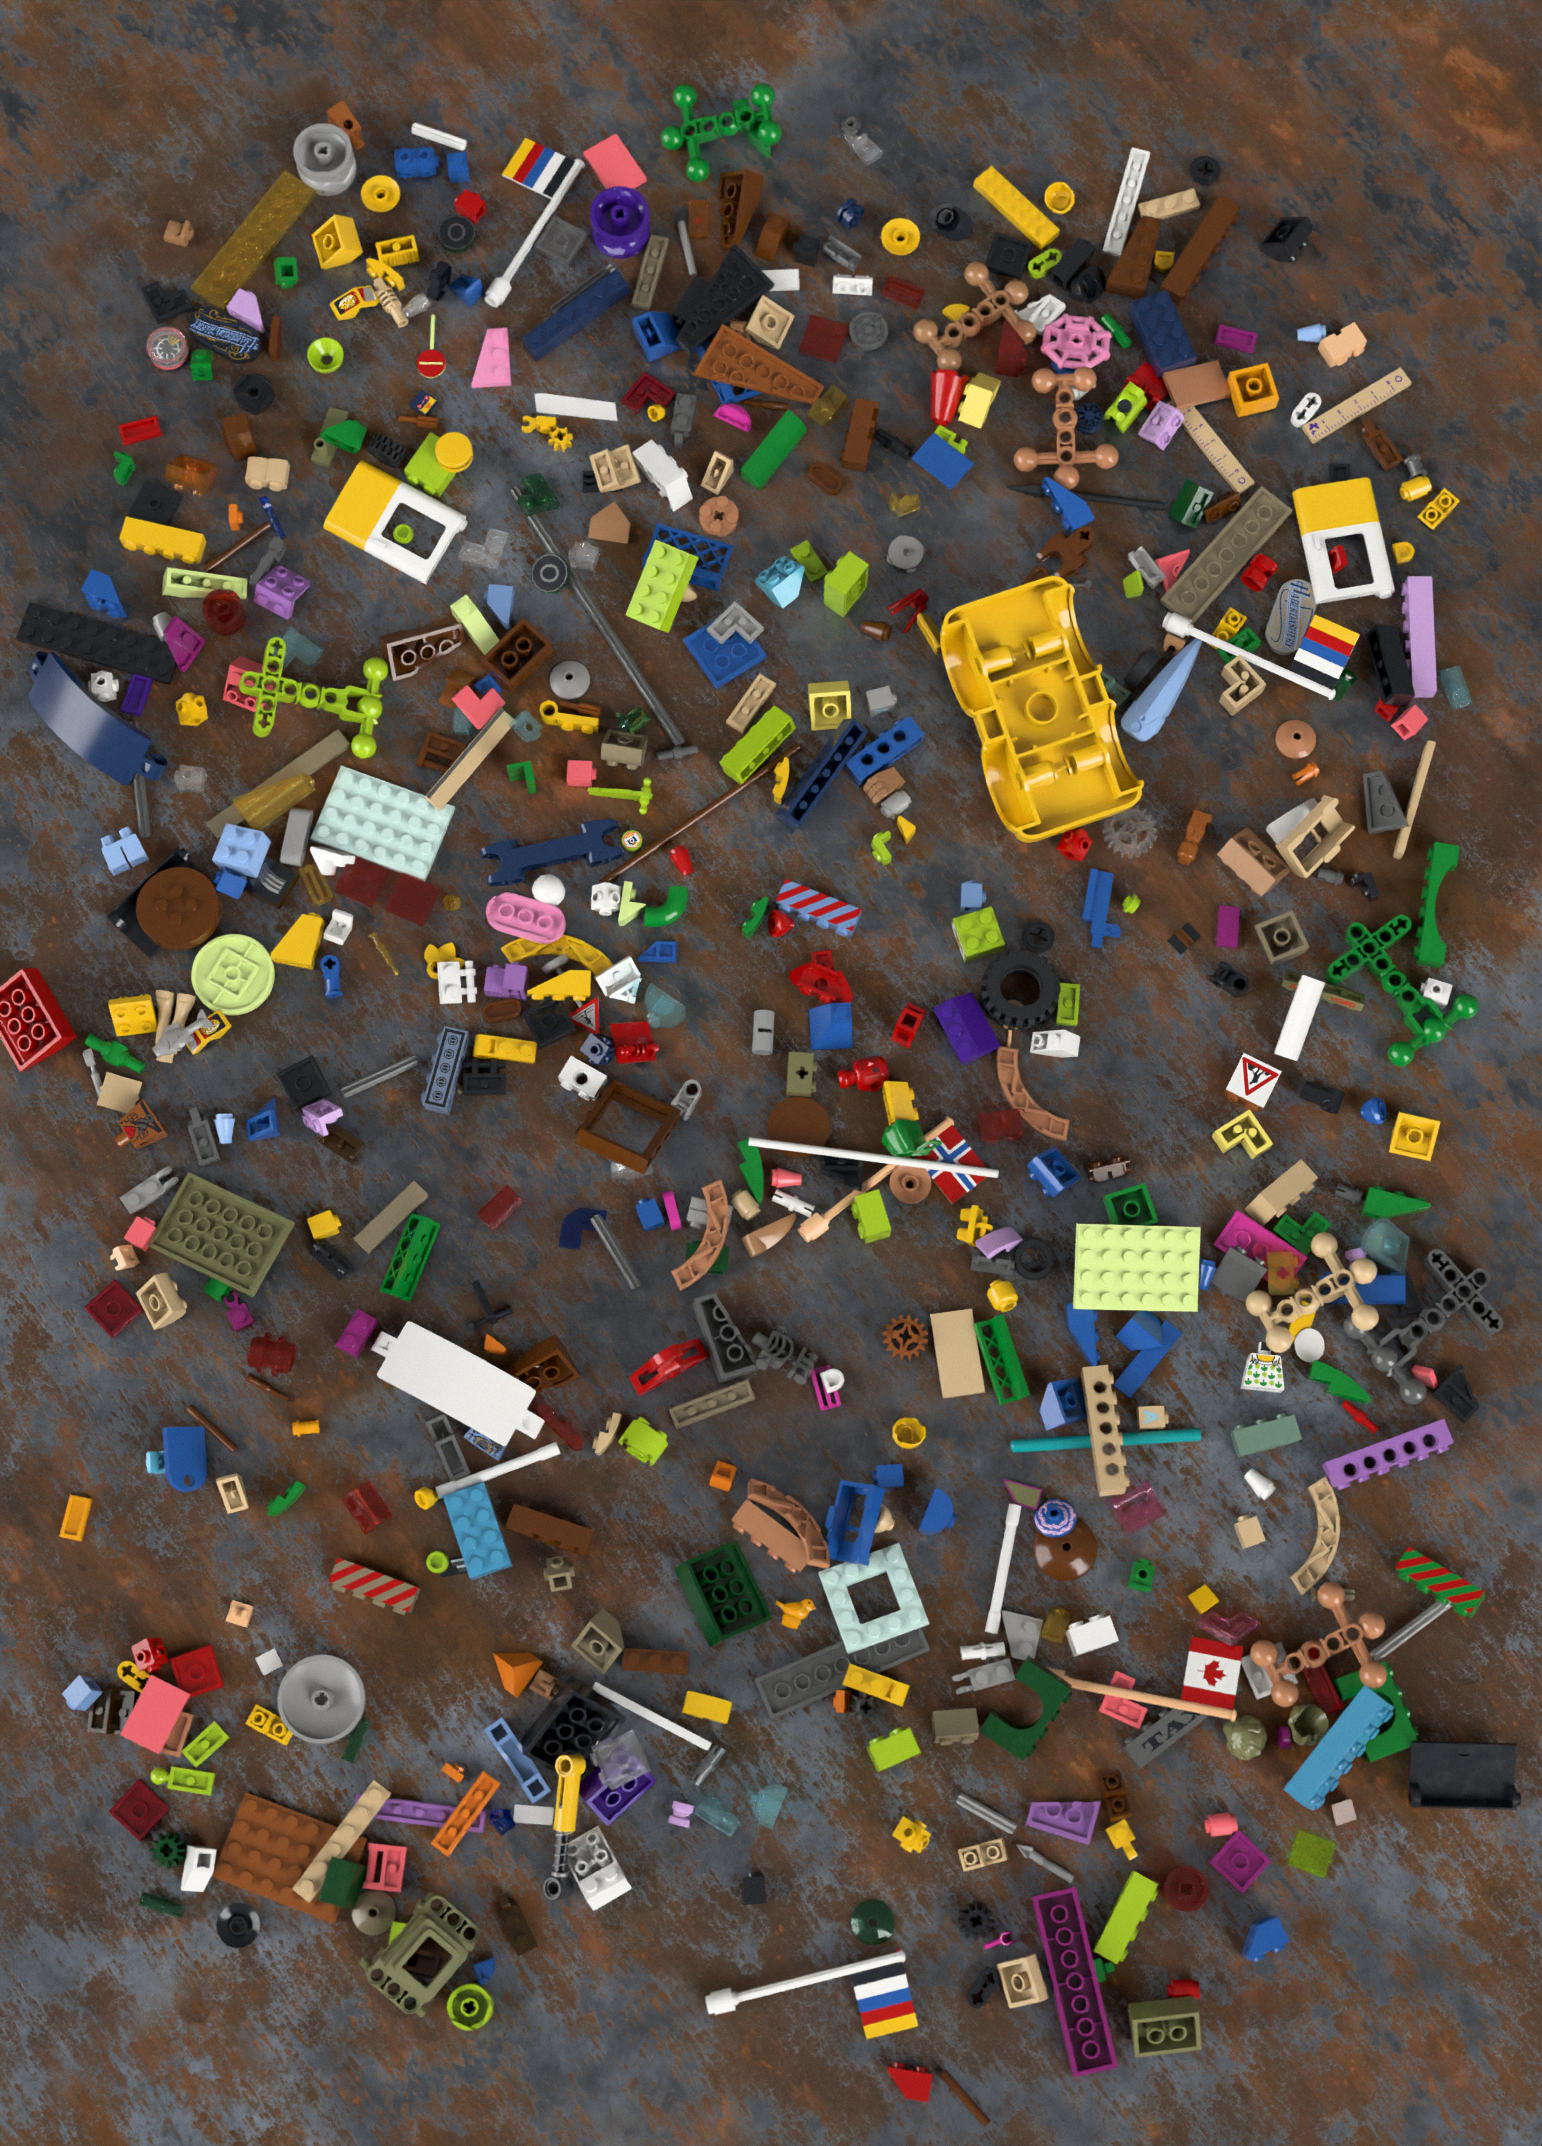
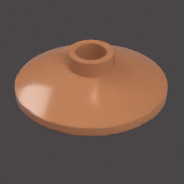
M1290 720L1279 727L1275 736V742L1278 750L1286 757L1301 759L1313 751L1316 744V735L1312 727L1306 722ZM1298 734L1300 739H1295L1293 735Z
M900 1165L894 1169L890 1176V1190L901 1202L908 1204L918 1203L929 1194L931 1178L925 1168ZM910 1182L914 1187L907 1188L906 1183Z

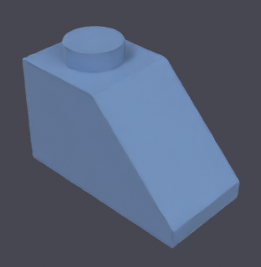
M489 584V590L485 591L484 603H487L488 610L506 631H510L515 595L513 586Z

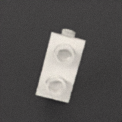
M838 273L833 278V293L872 295L873 277H869V275H855V278H852L851 275Z

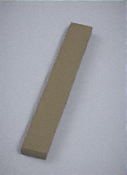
M337 729L212 818L206 825L219 841L226 823L236 826L242 825L350 748V743Z

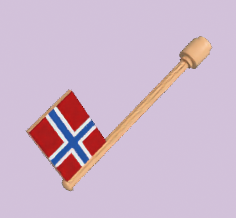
M946 1116L943 1122L924 1136L926 1142L929 1140H940L942 1144L931 1150L929 1155L913 1156L915 1159L987 1168L954 1128V1121L949 1116ZM887 1164L862 1184V1192L854 1190L826 1213H821L820 1215L817 1212L800 1224L801 1227L797 1229L799 1234L807 1243L817 1239L829 1229V1221L854 1202L855 1196L866 1193L900 1165ZM926 1169L930 1178L951 1204L955 1203L987 1178L986 1176Z

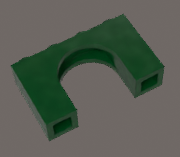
M1029 1655L1017 1671L1015 1678L1039 1695L1043 1705L1042 1715L1032 1724L1018 1725L992 1709L979 1732L1022 1761L1026 1756L1029 1758L1032 1756L1037 1748L1034 1745L1038 1738L1041 1740L1044 1738L1049 1730L1046 1727L1050 1720L1053 1722L1056 1720L1061 1712L1058 1710L1062 1702L1066 1704L1073 1694L1070 1692L1072 1687L1070 1683Z

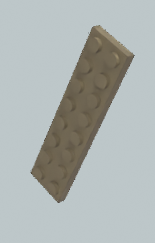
M1261 486L1161 598L1160 603L1173 613L1175 612L1191 619V624L1193 625L1290 516L1293 510Z

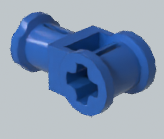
M326 955L322 958L320 964L326 984V993L324 995L325 998H337L343 996V991L340 989L339 976L341 967L336 956ZM329 962L333 963L331 970H329L327 967L329 966Z

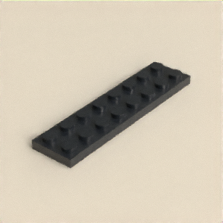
M29 602L16 636L19 642L126 673L150 677L154 681L168 685L171 683L177 666L171 650L165 641L161 642L160 639Z

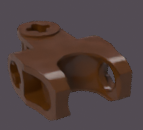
M1081 526L1069 536L1062 530L1059 531L1038 552L1036 560L1041 563L1051 557L1058 558L1063 565L1056 571L1054 576L1066 579L1076 574L1089 561L1084 554L1093 546L1095 538L1093 529L1088 526Z

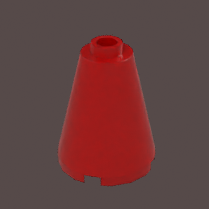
M936 369L935 373L932 370L931 420L935 422L934 425L946 427V425L951 424L964 396L966 385L970 383V378L967 375L963 374L962 378L957 376L958 372Z

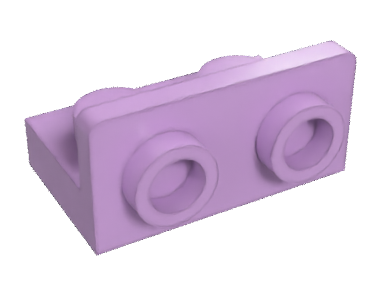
M1159 401L1138 435L1155 444L1159 449L1164 450L1177 429L1181 426L1184 416L1177 408Z
M324 1098L302 1108L304 1114L302 1120L305 1126L323 1136L328 1135L325 1124L333 1123L337 1118L343 1116L340 1107Z

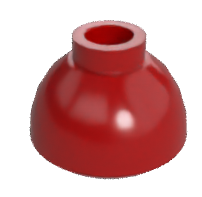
M779 909L772 910L768 918V930L773 938L781 937L789 930H793V918H789L784 911Z

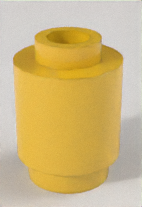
M1418 476L1402 483L1400 494L1408 502L1427 495L1431 491V483L1426 476Z

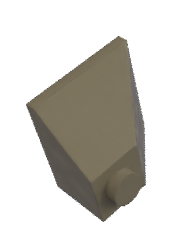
M604 1608L589 1621L572 1644V1647L603 1675L625 1648L619 1622Z

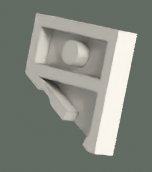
M1049 294L1039 301L1028 304L1027 308L1019 312L1015 310L1021 320L1031 321L1035 325L1037 334L1042 336L1045 329L1043 327L1054 322L1065 310L1066 306L1065 303Z

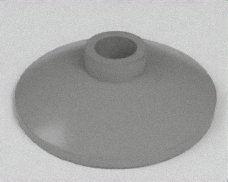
M576 661L561 662L554 667L550 674V686L553 692L563 699L570 700L581 697L590 685L588 670ZM572 675L573 678L571 680H567L566 676Z

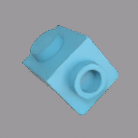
M164 1451L147 1452V1472L164 1474Z

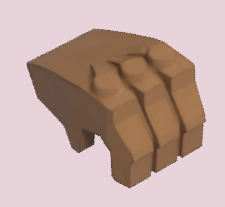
M892 767L869 778L863 787V791L868 795L873 804L878 806L884 799L899 790L905 781L897 770Z

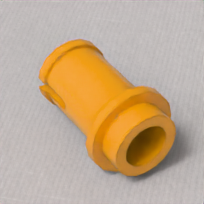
M297 1420L292 1423L293 1435H298V1437L301 1434H318L320 1431L319 1420L304 1422Z

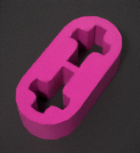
M673 1191L663 1192L662 1195L671 1230L680 1229L682 1226Z

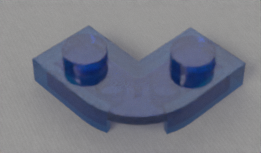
M578 1208V1210L571 1212L563 1220L559 1248L580 1250L583 1230L597 1232L591 1222V1218L600 1214L606 1223L607 1211Z

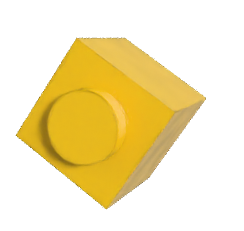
M331 1210L307 1219L316 1242L340 1233L338 1228L342 1226L337 1214L333 1215Z

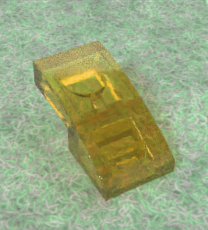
M832 384L821 399L818 398L806 414L823 426L847 401L848 396Z

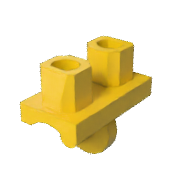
M972 1205L971 1208L961 1209L960 1220L969 1222L968 1229L959 1228L957 1231V1239L968 1243L972 1247H977L975 1241L979 1237L985 1236L986 1231L993 1230V1226L987 1224L988 1217L983 1216L984 1210L979 1209V1206Z

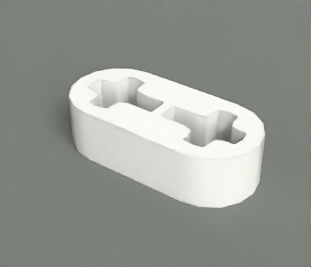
M1308 393L1302 399L1291 416V423L1295 427L1302 428L1312 419L1321 405L1320 396L1316 393ZM1314 400L1315 404H1312L1310 408H1307L1308 403ZM1304 412V418L1300 419V421L1297 420V416Z

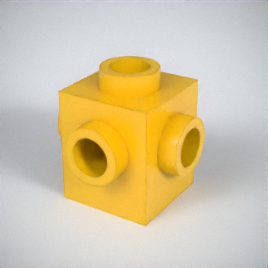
M186 693L175 702L180 725L197 726L208 719L204 696Z
M903 1816L892 1836L901 1841L900 1846L911 1853L912 1850L920 1853L922 1849L927 1847L931 1834L925 1830L927 1826L915 1819L913 1823Z

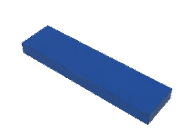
M1167 1320L1160 1326L1164 1347L1142 1349L1113 1384L1128 1399H1130L1182 1335V1332Z

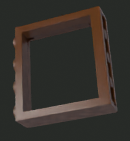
M613 1080L608 1088H604L601 1098L596 1099L593 1110H588L584 1122L579 1123L578 1129L575 1131V1134H577L576 1144L644 1175L677 1126L681 1110ZM613 1100L663 1123L642 1154L592 1131Z

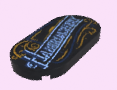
M203 307L196 310L190 317L188 325L193 339L231 362L244 364V362L254 361L260 355L262 343L258 332L215 307Z

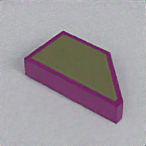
M1007 1479L1003 1480L1004 1486L1016 1505L1032 1510L1038 1509L1042 1489Z

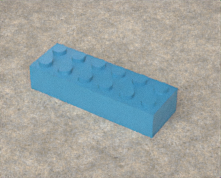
M1364 1685L1283 1790L1304 1807L1313 1811L1315 1808L1319 1809L1325 1802V1795L1329 1791L1332 1792L1339 1784L1338 1779L1342 1774L1345 1775L1353 1765L1351 1762L1356 1756L1360 1757L1363 1754L1368 1740H1373L1380 1731L1378 1728L1382 1722L1386 1723L1391 1718L1394 1707L1375 1691Z

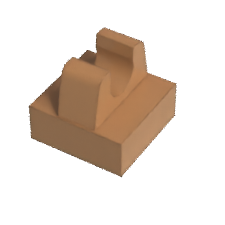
M1168 632L1164 639L1163 650L1167 651L1168 647L1172 645L1175 647L1173 655L1176 656L1185 646L1187 638H1181Z

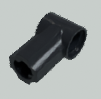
M1306 1081L1300 1098L1319 1105L1326 1112L1337 1114L1345 1093L1333 1087L1325 1088Z

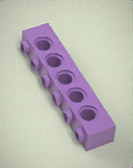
M1442 1419L1322 1464V1467L1332 1488L1337 1487L1338 1490H1342L1351 1486L1349 1483L1351 1481L1357 1480L1358 1483L1370 1479V1474L1377 1472L1379 1476L1390 1472L1389 1467L1397 1465L1398 1468L1409 1465V1460L1417 1458V1461L1430 1457L1429 1453L1435 1450L1437 1454L1449 1450L1448 1446L1454 1442L1445 1420ZM1424 1436H1429L1432 1439L1433 1444L1431 1447L1424 1444ZM1405 1443L1412 1446V1454L1404 1451L1403 1446ZM1385 1450L1393 1454L1392 1461H1387L1384 1458ZM1365 1458H1370L1373 1461V1468L1370 1469L1364 1465ZM1345 1465H1350L1353 1468L1354 1473L1352 1476H1348L1344 1472Z

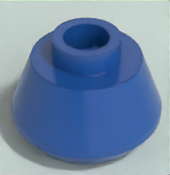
M1377 1096L1366 1101L1360 1109L1361 1117L1368 1123L1381 1125L1386 1120L1385 1103Z

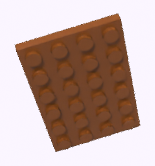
M245 1792L212 1877L336 1924L342 1907L317 1900L320 1891L309 1903L292 1889L338 1827ZM360 1836L343 1859L359 1863L368 1839Z

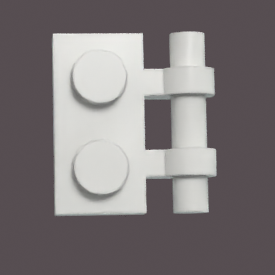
M459 961L437 963L440 1004L462 1003V995H467L468 1003L476 1002L475 994H477V987L474 984L476 969H473V961H465L464 970H460ZM466 976V988H461L460 977Z

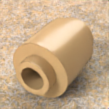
M740 1189L731 1196L733 1198L731 1204L740 1216L747 1221L753 1219L761 1212L758 1208V1203L748 1190L743 1191Z

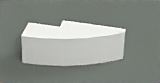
M1312 798L1267 826L1266 831L1276 844H1279L1317 806V801Z

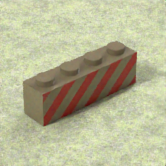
M341 1558L337 1559L328 1581L333 1584L332 1589L343 1593L345 1589L353 1592L352 1596L361 1600H365V1597L374 1599L372 1604L383 1608L386 1604L394 1607L392 1611L401 1615H405L406 1612H412L420 1592V1588Z

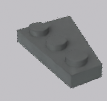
M1380 770L1363 774L1368 833L1372 835L1409 827L1386 773Z

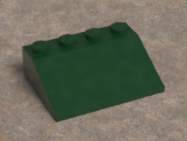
M737 1540L689 1559L674 1568L710 1648L773 1619Z

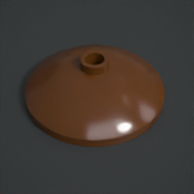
M1077 1519L1075 1527L1062 1537L1052 1538L1037 1531L1033 1541V1555L1036 1564L1047 1576L1059 1581H1072L1082 1577L1092 1568L1097 1556V1542L1092 1530L1084 1522ZM1063 1544H1069L1070 1550L1064 1551L1062 1548Z

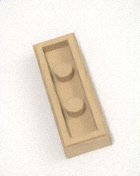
M759 673L726 720V724L743 734L775 689L776 683Z

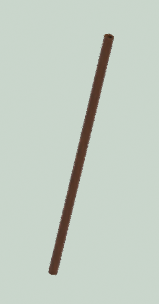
M796 743L751 774L742 785L737 784L600 879L599 883H610L776 768L778 762L782 763L785 757L789 759L802 750L800 745Z

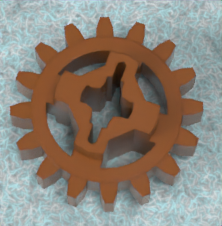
M901 1314L898 1321L892 1318V1325H885L888 1331H884L882 1335L887 1337V1339H884L882 1343L888 1344L886 1352L892 1350L893 1358L896 1355H900L899 1359L902 1361L903 1357L907 1356L908 1361H911V1355L919 1357L918 1350L924 1352L925 1348L922 1344H927L928 1340L923 1337L928 1335V1331H922L925 1326L924 1323L917 1324L919 1318H915L912 1321L911 1315L908 1314L907 1319H903ZM904 1324L903 1328L899 1331L894 1330L897 1326ZM911 1326L917 1330L919 1336L913 1333ZM907 1329V1336L911 1339H908L905 1342V1346H903V1339L899 1336H903ZM892 1341L897 1342L899 1350L892 1344ZM917 1344V1346L914 1349L907 1351V1348L910 1345Z

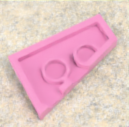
M507 328L487 329L472 380V388L511 386Z

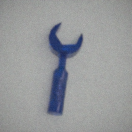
M268 497L259 498L265 513L268 512L270 516L269 521L277 537L283 540L286 538L277 517L272 513L273 508Z

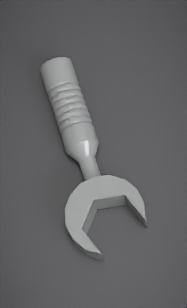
M90 1048L84 1050L82 1054L87 1067L91 1068V1078L99 1097L101 1092L100 1086L103 1085L99 1073L95 1070L96 1060Z

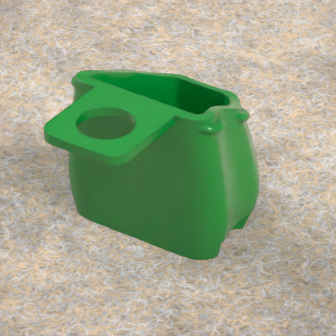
M905 1119L896 1120L894 1124L887 1126L882 1136V1144L893 1156L899 1157L929 1155L931 1150L942 1144L940 1140H929L926 1142L918 1122Z

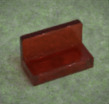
M369 1481L352 1489L342 1499L365 1535L372 1532L380 1523L393 1516Z

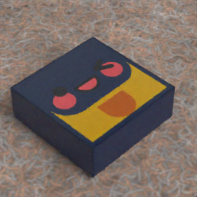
M421 390L411 402L410 407L421 415L428 416L438 404V400Z

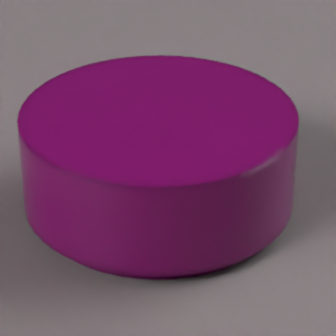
M1279 1726L1277 1729L1279 1748H1289L1291 1745V1732L1288 1726Z

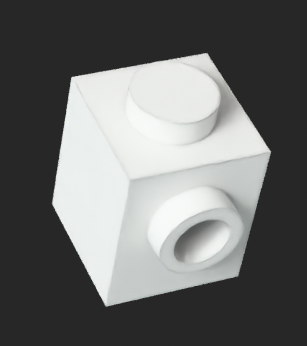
M1428 978L1425 983H1421L1418 992L1425 999H1432L1438 1008L1444 1009L1448 1003L1453 985Z

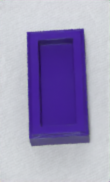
M135 673L132 674L120 709L121 712L141 717L153 683L152 678Z

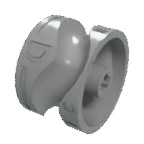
M326 123L315 124L303 130L296 138L293 148L294 158L300 179L309 191L322 196H332L350 187L356 177L357 165L350 138L341 128Z

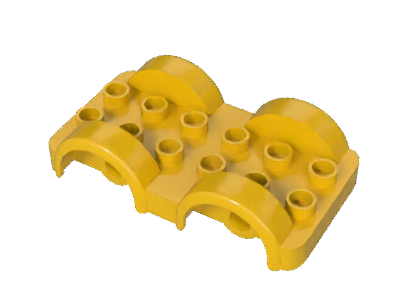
M1058 576L1045 577L956 607L946 614L940 632L942 656L951 686L964 712L973 718L982 742V766L994 806L1005 827L1011 833H1014L1018 840L1026 843L1037 842L1124 812L1132 808L1140 800L1142 795L1141 789L1144 786L1143 779L1138 780L1133 775L1124 757L1115 726L1114 711L1116 703L1109 699L1100 675L1102 664L1096 665L1093 662L1080 635L1073 606L1075 589L1071 584H1067L1065 579Z

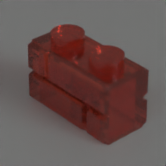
M506 1185L477 1213L478 1218L494 1232L515 1212L514 1209H518L523 1204V1201Z

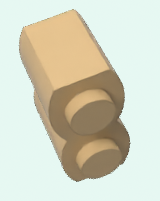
M248 457L245 481L253 489H261V487H269L273 491L287 489L290 465L288 461L282 459Z

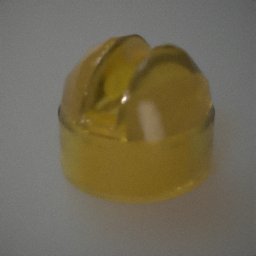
M454 894L446 895L443 901L447 911L458 910L462 904L460 897Z

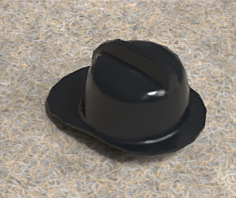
M940 203L929 214L930 226L952 241H962L971 234L973 223L970 216L953 204Z
M1091 265L1080 275L1073 278L1069 297H1074L1079 302L1093 303L1105 290L1106 279L1102 269L1097 265Z

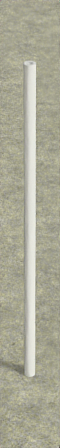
M749 1137L748 1143L749 1146L998 1178L999 1174L997 1169Z

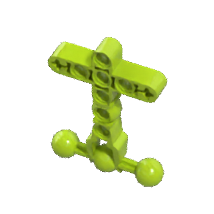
M271 638L265 649L262 672L247 671L242 675L239 682V689L243 694L257 697L253 721L254 734L258 737H266L270 734L274 724L277 701L285 703L295 702L294 704L299 702L306 708L317 706V709L321 707L325 711L339 714V718L343 721L361 723L360 734L353 738L351 749L355 756L361 759L372 757L377 749L376 741L372 737L373 725L378 724L376 719L383 710L382 703L379 700L382 697L378 693L380 681L384 680L388 675V665L384 659L372 657L364 663L363 673L368 679L367 689L351 685L345 689H325L323 686L320 689L314 683L302 685V682L297 683L295 680L281 677L286 644L282 638ZM273 646H276L278 650L276 656H273ZM274 665L277 671H271L267 666ZM244 680H251L254 686H247ZM271 684L274 690H267L264 685ZM285 688H291L294 694H287ZM305 693H312L314 695V698H307ZM330 696L335 702L329 703L325 697ZM347 697L361 698L357 704L358 712L346 709L348 704ZM267 703L271 709L266 710L262 708L261 704ZM263 718H266L264 724L265 729L261 728V722Z

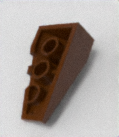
M747 169L721 173L718 199L721 200L722 208L719 209V215L723 218V224L720 227L722 249H731L734 243L739 247L761 197L764 176Z
M459 622L397 631L379 636L383 659L388 665L392 681H397L415 675L422 667L434 663L433 660L443 654L446 655L465 643L463 625Z

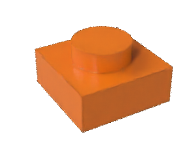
M229 504V525L232 531H240V523H243V512L239 511L237 504Z
M836 1690V1695L833 1698V1706L836 1708V1713L851 1712L850 1707L847 1706L851 1701V1691Z
M455 1762L452 1765L446 1763L441 1769L458 1783H461L466 1777L462 1773L464 1769Z

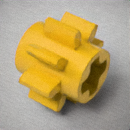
M557 426L554 432H549L551 439L548 442L549 445H554L555 452L562 450L564 453L567 447H572L570 440L573 439V435L567 434V427L562 429Z

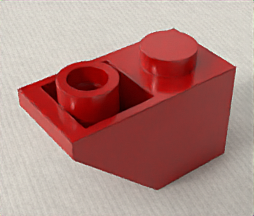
M893 2062L892 2066L887 2065L888 2073L905 2098L923 2102L929 2101L932 2073H928V2068L915 2066V2069L911 2070L906 2069V2064Z

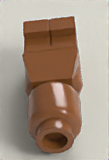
M1196 809L1194 810L1185 830L1184 841L1177 852L1179 863L1189 865L1190 862L1195 860L1198 852L1197 846L1213 816Z

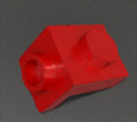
M1336 546L1328 552L1332 574H1336L1348 564L1344 547Z

